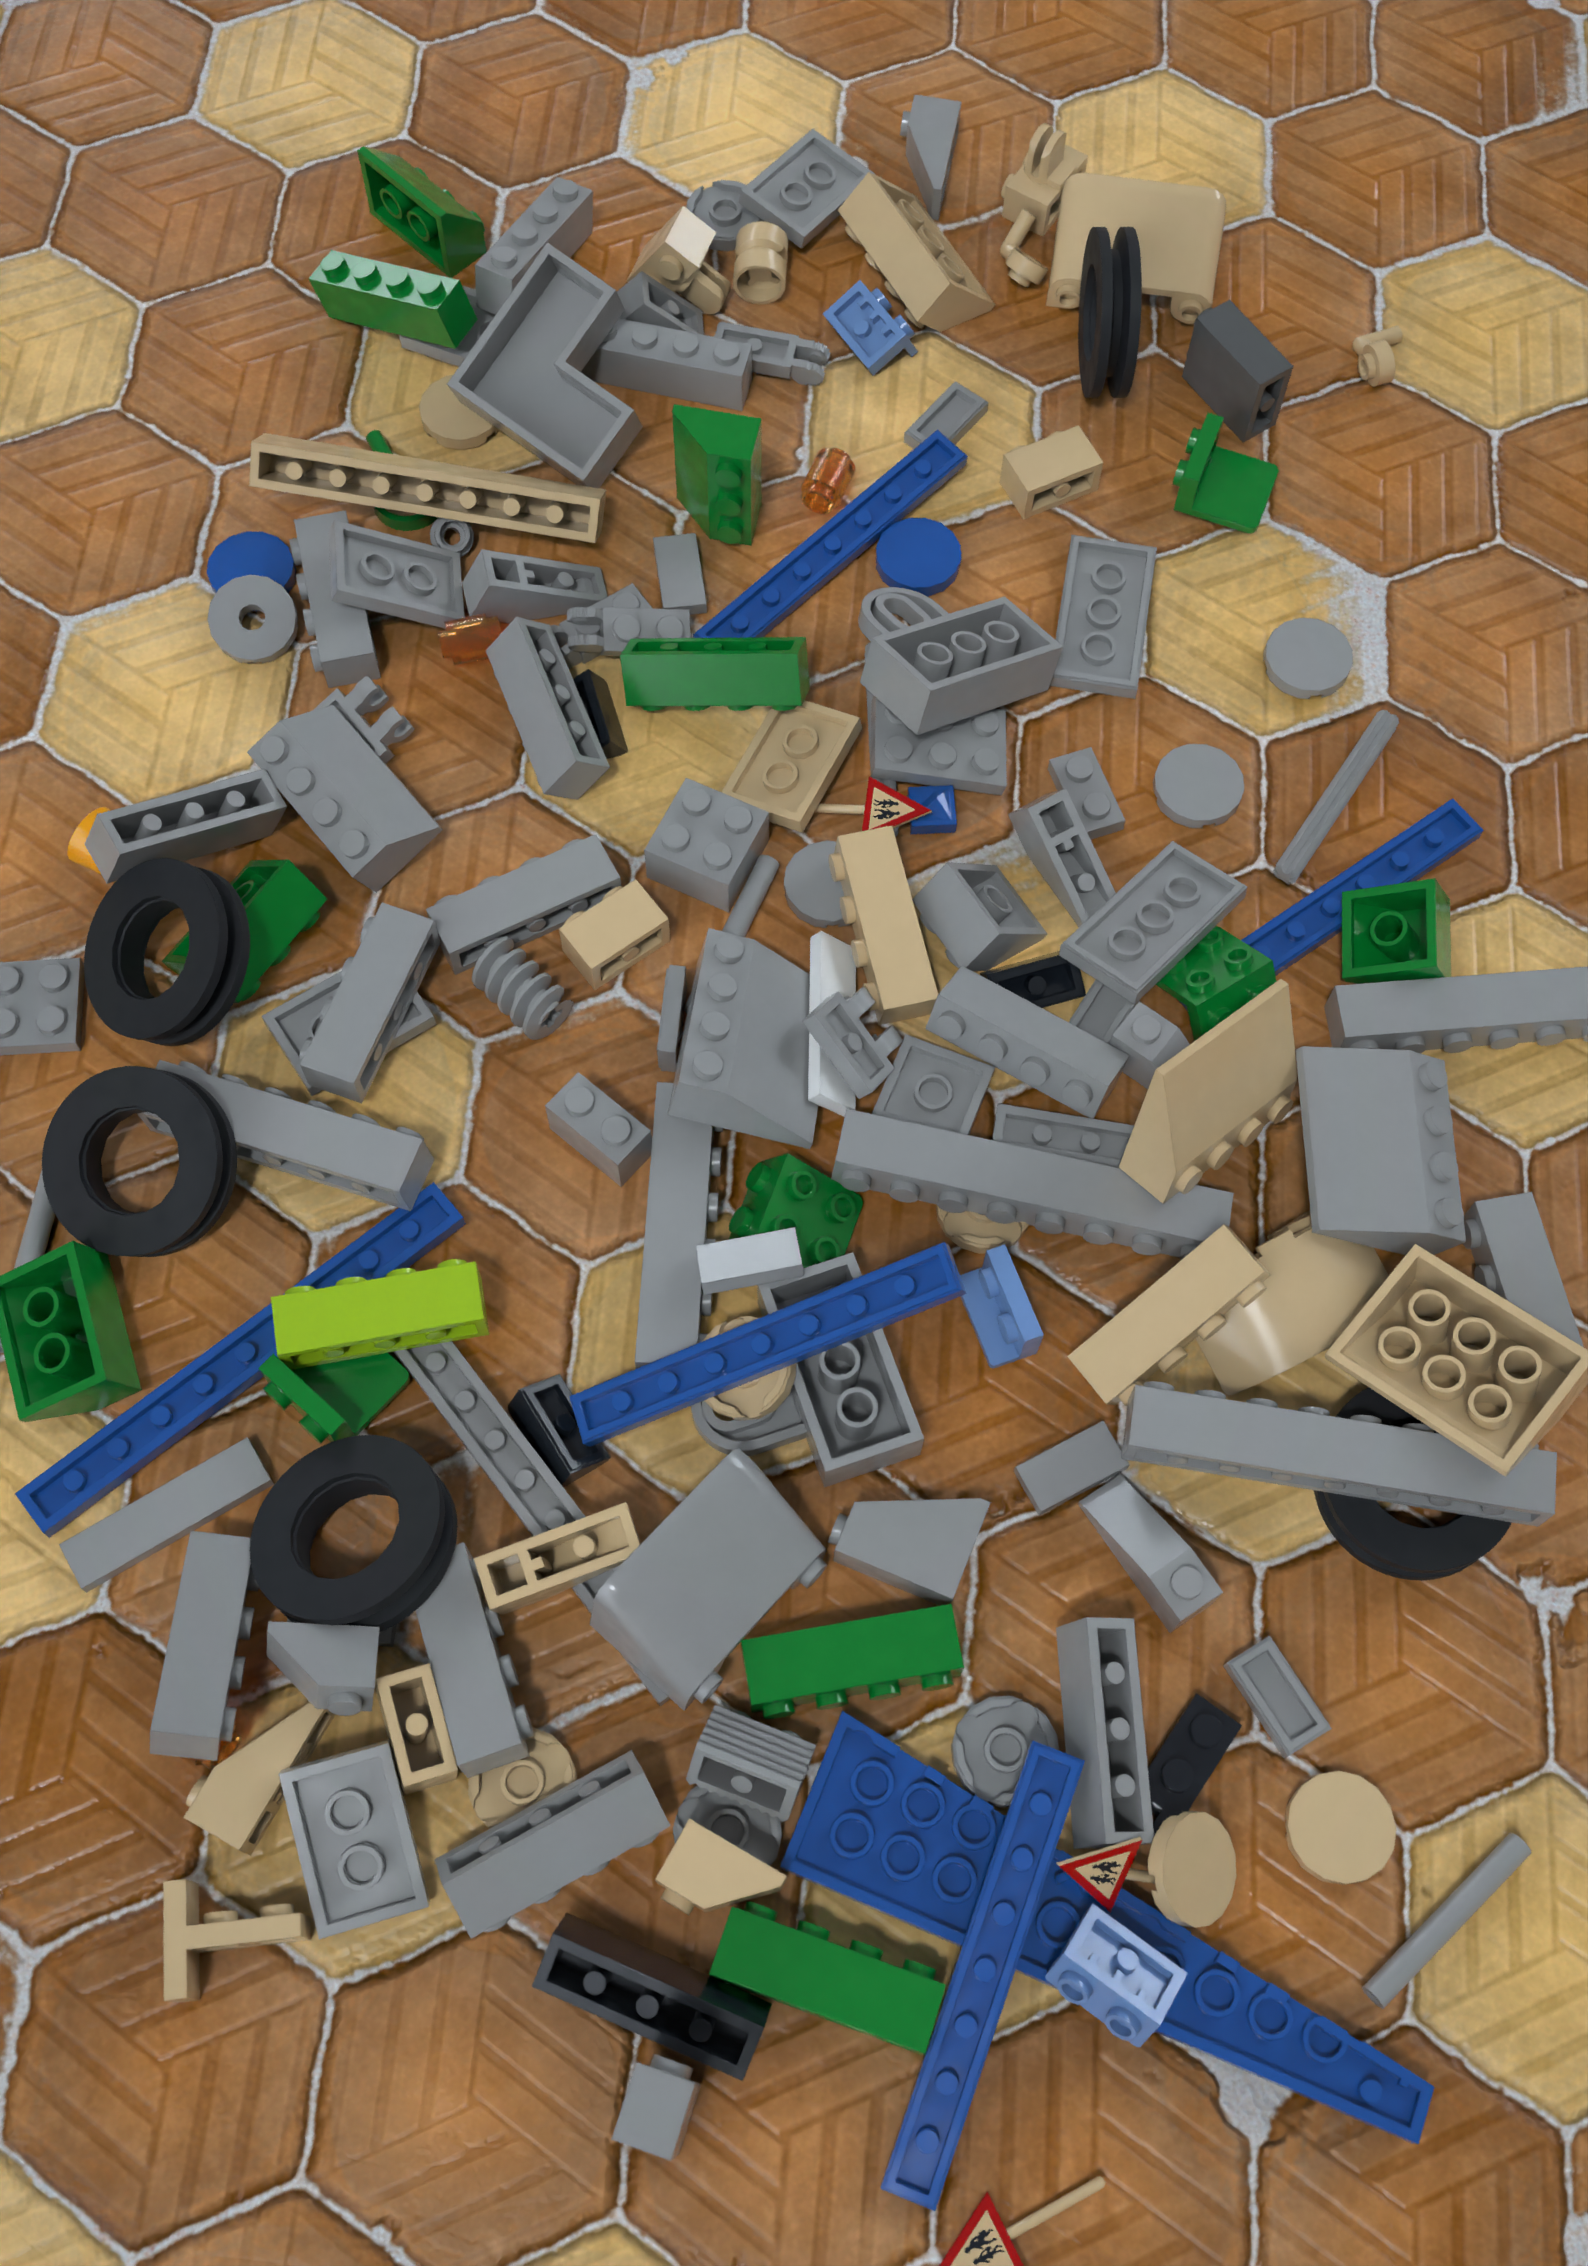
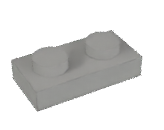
M1091 747L1049 760L1048 771L1057 791L1067 789L1090 840L1123 830L1126 820Z

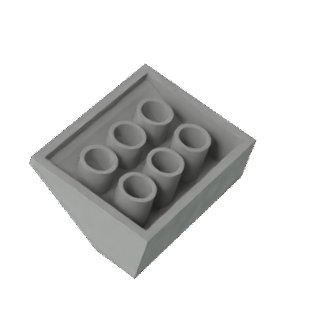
M708 928L697 961L667 1115L810 1149L813 1144L818 1105L808 1101L809 1030L802 1022L809 1015L810 974L754 939Z
M1302 1046L1296 1049L1312 1233L1406 1255L1415 1244L1435 1255L1465 1243L1464 1212L1461 1202L1445 1061L1411 1050Z

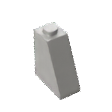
M982 1498L854 1502L849 1516L839 1513L831 1531L828 1542L836 1545L833 1561L939 1606L951 1604L991 1502Z

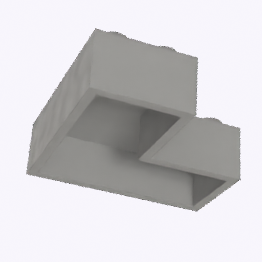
M547 242L447 383L448 387L459 402L576 485L600 488L643 427L634 409L581 373L625 310L616 290Z

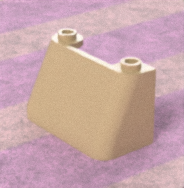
M1093 173L1071 175L1066 179L1062 190L1046 306L1065 309L1079 307L1083 258L1087 238L1092 227L1107 228L1111 249L1120 227H1134L1140 247L1142 294L1172 297L1170 311L1173 317L1180 322L1194 324L1196 317L1204 310L1212 308L1225 220V197L1218 190L1208 187Z

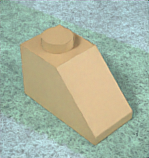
M689 1819L655 1881L665 1888L661 1896L662 1900L690 1915L694 1906L706 1913L781 1891L787 1881V1876Z

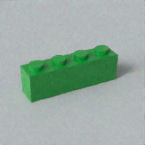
M331 250L322 259L320 265L308 278L330 318L454 349L458 347L478 320L460 280L334 250Z
M806 637L631 638L620 654L626 706H641L646 711H657L667 706H684L686 710L700 711L710 706H727L728 709L734 711L747 710L753 706H771L774 710L786 711L802 706L810 690Z
M952 1604L741 1641V1652L751 1713L763 1711L764 1719H775L793 1715L796 1713V1705L816 1702L818 1710L838 1708L848 1704V1696L869 1693V1699L872 1701L889 1699L901 1695L900 1687L921 1684L922 1691L945 1689L954 1685L953 1678L960 1677L964 1669Z
M746 1901L744 1910L731 1907L709 1972L711 1977L914 2053L926 2054L946 1984L934 1980L937 1970L905 1959L902 1968L881 1961L883 1950L853 1939L849 1949L828 1941L829 1930L799 1920L796 1929L775 1922L778 1914L777 1911L754 1902Z

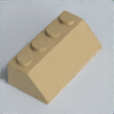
M868 172L840 206L838 212L847 223L845 227L847 234L866 249L865 259L873 268L882 272L886 277L885 287L892 295L902 300L907 308L904 310V313L908 319L919 328H923L926 325L942 332L991 311L995 303L917 197Z

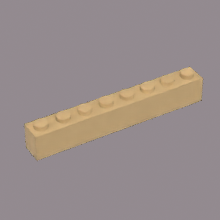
M267 433L251 441L249 486L591 543H596L602 533L606 489Z

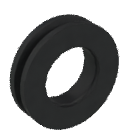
M1092 227L1087 238L1081 274L1078 322L1080 379L1083 394L1086 398L1100 397L1106 377L1109 391L1113 398L1127 397L1132 386L1139 347L1142 301L1141 256L1138 236L1134 227H1120L1116 233L1112 249L1106 227Z
M171 858L148 860L136 865L123 874L112 885L100 902L91 922L85 946L84 974L86 988L93 1008L100 1019L110 1029L120 1035L164 1046L188 1044L211 1031L224 1018L236 1000L242 987L249 961V922L238 893L220 875ZM180 908L185 915L189 927V951L184 968L174 984L160 996L154 998L149 991L144 977V955L148 941L160 920L174 909Z
M124 1066L109 1069L90 1077L76 1087L65 1098L52 1118L47 1130L42 1153V1175L45 1192L61 1224L71 1235L86 1246L96 1251L116 1256H164L185 1249L198 1241L215 1225L224 1212L232 1195L237 1173V1148L234 1133L224 1110L217 1100L201 1085L185 1076L141 1066ZM149 1112L156 1114L169 1125L178 1143L179 1168L174 1186L162 1202L148 1211L134 1213L124 1210L111 1198L103 1182L101 1158L107 1138L119 1122L135 1113Z
M1367 1388L1353 1397L1335 1416L1350 1419L1354 1415H1370L1380 1418L1383 1425L1402 1427L1409 1423L1424 1424L1371 1388ZM1314 1490L1320 1514L1340 1545L1368 1567L1385 1575L1401 1579L1433 1580L1462 1571L1493 1549L1506 1534L1512 1523L1456 1514L1452 1520L1442 1526L1419 1528L1399 1522L1384 1511L1376 1500Z
M359 1435L333 1441L319 1447L297 1461L279 1478L265 1497L254 1521L250 1540V1561L254 1578L266 1598L291 1622L380 1627L379 1632H382L398 1624L417 1610L430 1597L445 1575L457 1540L458 1524L455 1505L450 1492L442 1480L436 1475L426 1460L407 1444L393 1438L377 1435ZM371 1494L390 1496L397 1501L399 1522L393 1539L375 1562L356 1574L338 1579L320 1578L313 1574L310 1569V1550L318 1529L332 1512L350 1500Z

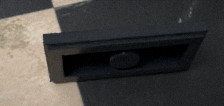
M587 669L573 678L606 759L621 756L628 752V748L608 684L603 678Z
M1060 951L980 973L986 979L1041 1008L1086 995L1080 969L1059 956Z
M558 1374L519 1389L508 1404V1411L521 1433L560 1484L566 1487L606 1463L611 1457L602 1442L591 1447L583 1444L569 1397L572 1396V1393L561 1375Z

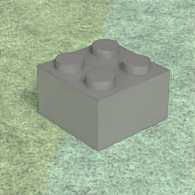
M686 778L644 849L647 878L729 913L758 857L769 842V812Z

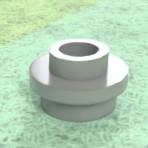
M439 517L433 523L430 531L431 545L453 552H460V558L471 549L474 535L472 527L468 522ZM447 530H454L459 534L460 541L455 545H450L445 542L443 534Z

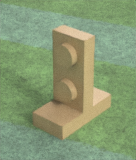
M188 1879L163 1881L164 2001L181 2003L200 2000L199 1953L311 1940L310 1916L294 1913V1904L260 1907V1917L238 1920V1911L210 1912L204 1914V1924H199V1883Z

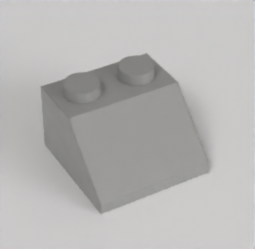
M947 862L912 899L914 905L921 913L920 919L924 926L938 936L946 947V956L959 969L961 966H964L972 971H988L1040 942L1048 935L997 865Z

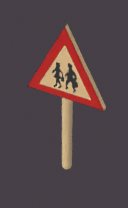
M869 776L865 805L819 804L814 813L864 814L862 831L891 825L894 829L927 815L932 810Z
M1141 1837L1057 1862L1061 1869L1109 1912L1113 1908L1125 1879L1155 1884V1876L1148 1875V1871L1130 1868L1141 1845Z
M1094 2178L1008 2228H1005L987 2192L939 2266H1024L1011 2240L1101 2190L1105 2186L1104 2178Z

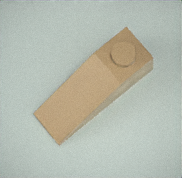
M624 1502L474 1558L489 1609L504 1615L555 1596L620 1566L641 1543L628 1504Z
M310 1702L219 1763L213 1768L208 1777L203 1775L199 1778L187 1797L186 1805L189 1806V1809L183 1818L236 1849L252 1855L285 1800L279 1778L280 1771L307 1763L336 1714L329 1712L328 1709H316Z

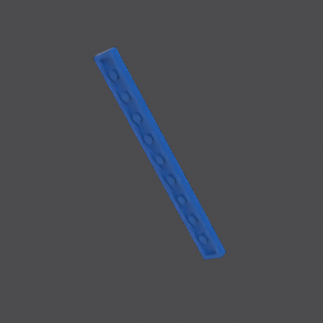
M433 1182L419 1193L411 1211L398 1208L293 1287L312 1286L315 1289L336 1286L337 1281L348 1277H362L366 1280L386 1277L388 1272L395 1269L408 1268L466 1224L464 1217ZM270 1303L15 1493L16 1497L47 1537L53 1536L264 1377L258 1368L272 1354L277 1356L272 1304Z

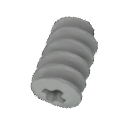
M508 936L501 937L493 942L479 957L472 973L473 985L477 989L484 991L488 1000L497 1003L502 1013L510 1015L511 1022L522 1028L528 1038L537 1040L549 1036L566 1020L574 1002L572 1000H565L559 1003L564 995V988L560 985L549 988L552 977L546 972L537 975L539 964L533 960L524 963L526 952L521 948L512 950L514 940Z

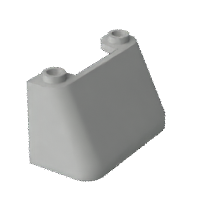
M736 1448L703 1479L605 1581L594 1598L590 1626L685 1711L695 1699L703 1704L717 1690L723 1681L718 1671L723 1665L724 1659L790 1588L793 1590L802 1584L808 1589L820 1577L828 1566L823 1561L826 1548L756 1463L739 1448Z

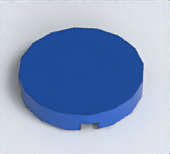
M907 518L893 523L881 534L876 545V570L882 581L889 587L905 588L925 596L942 592L955 581L961 565V545L955 534L942 523L928 518Z
M246 531L230 536L216 546L208 558L206 573L215 593L233 578L257 575L268 577L279 583L289 594L295 584L296 566L289 547L278 537L265 532Z

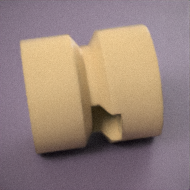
M756 221L742 227L736 236L733 288L736 294L747 302L753 304L772 303L779 299L785 291L788 237L779 226L770 222Z

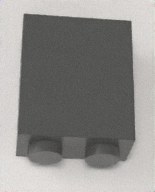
M1228 300L1215 308L1204 310L1196 317L1182 378L1218 416L1224 417L1223 422L1244 443L1276 425L1293 365L1234 303Z

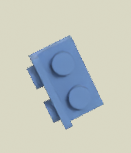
M859 280L829 307L823 315L874 376L903 349L911 357L918 351L910 341L915 333L900 314L893 319L887 312L892 308V305L877 287L870 292L863 282Z
M1006 1245L987 1250L982 1268L960 1275L966 1294L960 1297L989 1367L997 1368L1037 1354L1044 1334Z
M1092 1903L1084 1913L1062 1953L1049 1968L1045 1978L1058 1989L1066 2000L1082 2006L1102 2021L1113 2035L1122 2040L1129 2041L1136 2047H1141L1162 2024L1188 1973Z

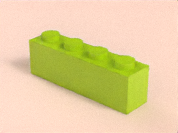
M451 1259L439 1263L437 1268L416 1271L413 1268H400L388 1272L386 1277L366 1280L362 1277H348L337 1281L336 1286L315 1289L312 1286H296L286 1290L285 1295L271 1297L277 1356L291 1370L490 1335L482 1279L476 1261L467 1263V1261L462 1259Z

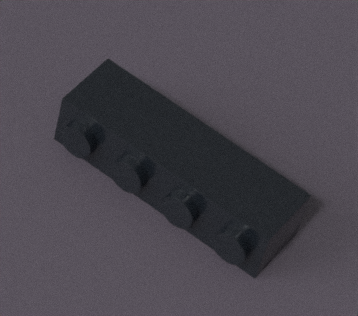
M569 1913L565 1914L553 1932L532 1984V1987L741 2081L744 2080L772 2005L765 2000Z

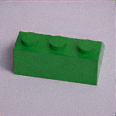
M365 146L357 150L370 213L449 278H453L487 252L484 237L485 226L481 218L474 211H468L460 205L449 191L440 189L430 181L420 168H414L397 155Z
M674 404L672 416L677 499L709 539L720 540L728 544L738 543L752 546L762 505L761 418Z
M250 860L230 883L244 905L250 930V953L247 971L234 1003L249 999L259 989L261 985L260 977L270 966L273 967L279 964L289 954L291 950L290 942L299 932H304L314 925L320 916L318 910L327 900L320 890L290 860ZM189 931L161 961L178 975H180L184 968L189 951Z
M71 1241L0 1276V1339L19 1421L30 1422L97 1411L142 1390L108 1254Z

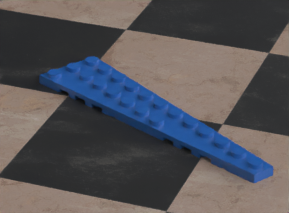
M842 1711L780 1869L962 1947L1006 1816L995 1810L994 1806L980 1797L968 1793L946 1779V1776L929 1765H924L902 1751L899 1746ZM1056 1848L1015 1970L1016 1972L1057 1989L1046 1980L1045 1975L1060 1956L1084 1913L1093 1903L1188 1973L1162 2024L1155 2031L1156 2033L1411 2144H1419L1434 2091L1433 2085L1364 2041H1359L1349 2035L1345 2029L1323 2015L1319 2016L1290 1997V1994L1276 1985L1264 1981L1245 1969L1238 1961L1222 1951L1219 1952L1192 1935L1186 1928L1166 1919L1162 1913L1121 1888L1113 1908L1109 1912L1058 1866L1057 1862L1073 1857L1065 1851Z

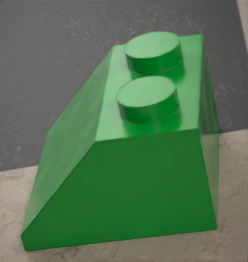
M1436 878L1342 892V979L1345 982L1363 984L1451 977L1450 899Z

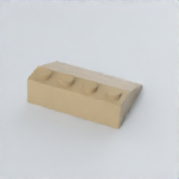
M1279 979L1155 1069L1119 1168L1162 1204L1178 1192L1182 1194L1190 1192L1199 1182L1205 1171L1210 1167L1213 1170H1218L1230 1158L1236 1147L1240 1144L1245 1147L1249 1146L1259 1136L1263 1127L1268 1122L1278 1123L1291 1109L1293 1101L1290 1099V1095L1298 1080L1288 983Z
M1417 1244L1410 1249L1325 1353V1359L1505 1477L1557 1424L1588 1384L1587 1349Z

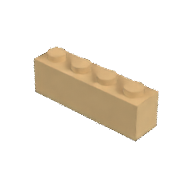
M892 825L838 836L834 854H829V867L833 881H841L844 896L840 897L843 921L846 925L852 924L856 939L851 941L854 963L857 968H864L867 983H864L863 987L867 989L875 1001L868 1011L875 1010L878 1025L930 1015L938 992Z
M1223 1224L1067 1357L1106 1404L1117 1405L1121 1401L1127 1406L1128 1399L1135 1385L1143 1386L1145 1380L1158 1369H1161L1165 1374L1181 1363L1188 1355L1184 1348L1198 1336L1203 1341L1207 1340L1227 1323L1223 1315L1239 1303L1244 1308L1261 1296L1267 1289L1262 1282L1271 1274L1234 1231Z

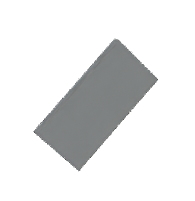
M1077 535L1071 536L1055 640L1063 646L1050 686L1135 699L1138 689L1157 547Z
M1172 841L1061 944L1059 956L1131 1003L1136 1004L1245 898L1248 887Z

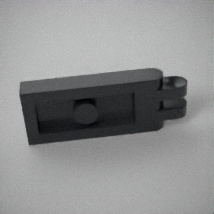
M1198 1694L1193 1696L1148 1766L1152 1815L1155 1816L1153 1820L1154 1836L1164 1820L1171 1815L1178 1816L1182 1813L1181 1811H1188L1242 1727L1241 1724Z

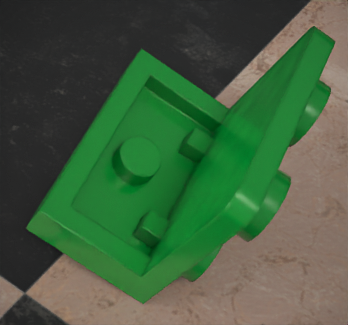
M1208 412L1202 428L1193 427L1185 450V453L1191 454L1189 460L1181 459L1172 483V485L1179 487L1174 510L1245 533H1254L1258 529L1279 469L1275 464L1216 446L1224 417Z
M1215 926L1156 985L1187 1006L1195 1041L1277 981L1273 960L1221 927Z
M789 1153L758 1162L751 1169L746 1179V1188L748 1190L742 1206L736 1210L729 1223L731 1234L728 1240L795 1227L803 1268L845 1255L863 1206V1201L859 1194L844 1188L840 1183Z
M389 1353L293 1370L272 1354L258 1368L268 1382L263 1391L284 1411L290 1405L303 1416L298 1423L320 1444L326 1438L330 1442H335L343 1438L357 1436L410 1382L408 1371Z

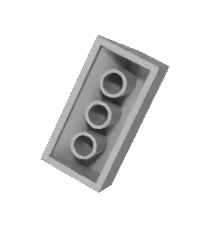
M334 705L280 720L247 751L261 769H266L277 789L354 879L376 893L443 830Z

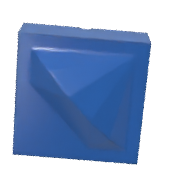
M953 785L908 787V798L932 810L931 813L910 821V834L956 833L957 820Z

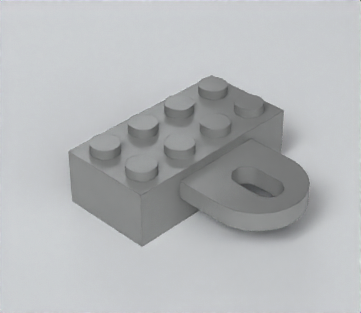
M885 587L873 590L864 597L858 616L860 630L871 641L860 683L916 735L1047 691L1063 649L1060 643L1006 597L949 614L934 600L919 592L905 588ZM892 613L901 616L911 626L900 622Z
M852 1252L803 1268L804 1276L757 1285L758 1306L762 1317L862 1276L854 1253ZM882 1328L797 1362L796 1378L789 1396L777 1410L760 1419L724 1421L716 1417L713 1409L705 1401L691 1406L693 1422L700 1436L711 1447L724 1454H729L734 1449L739 1448L747 1456H753L806 1438L824 1487L919 1456L924 1442L922 1431Z

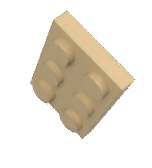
M805 700L802 706H797L791 710L778 711L771 708L723 788L722 793L769 812V822L803 833L862 730L860 717Z

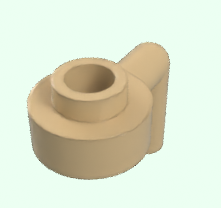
M1022 209L1000 247V254L1006 259L1005 263L1011 268L1008 276L1028 288L1031 282L1039 285L1048 268L1019 249L1036 219V216Z
M1399 326L1359 336L1352 343L1353 350L1359 356L1358 370L1363 380H1367L1371 386L1389 383L1395 377V359L1390 345L1402 341V331Z

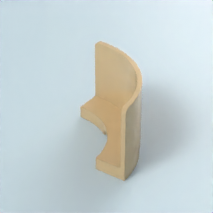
M1310 1210L1268 1235V1241L1255 1247L1258 1253L1254 1256L1271 1274L1262 1282L1267 1289L1248 1306L1243 1308L1237 1303L1225 1313L1223 1317L1227 1320V1323L1213 1336L1205 1341L1200 1336L1195 1338L1224 1393L1234 1395L1330 1348L1389 1276L1375 1249L1312 1233Z

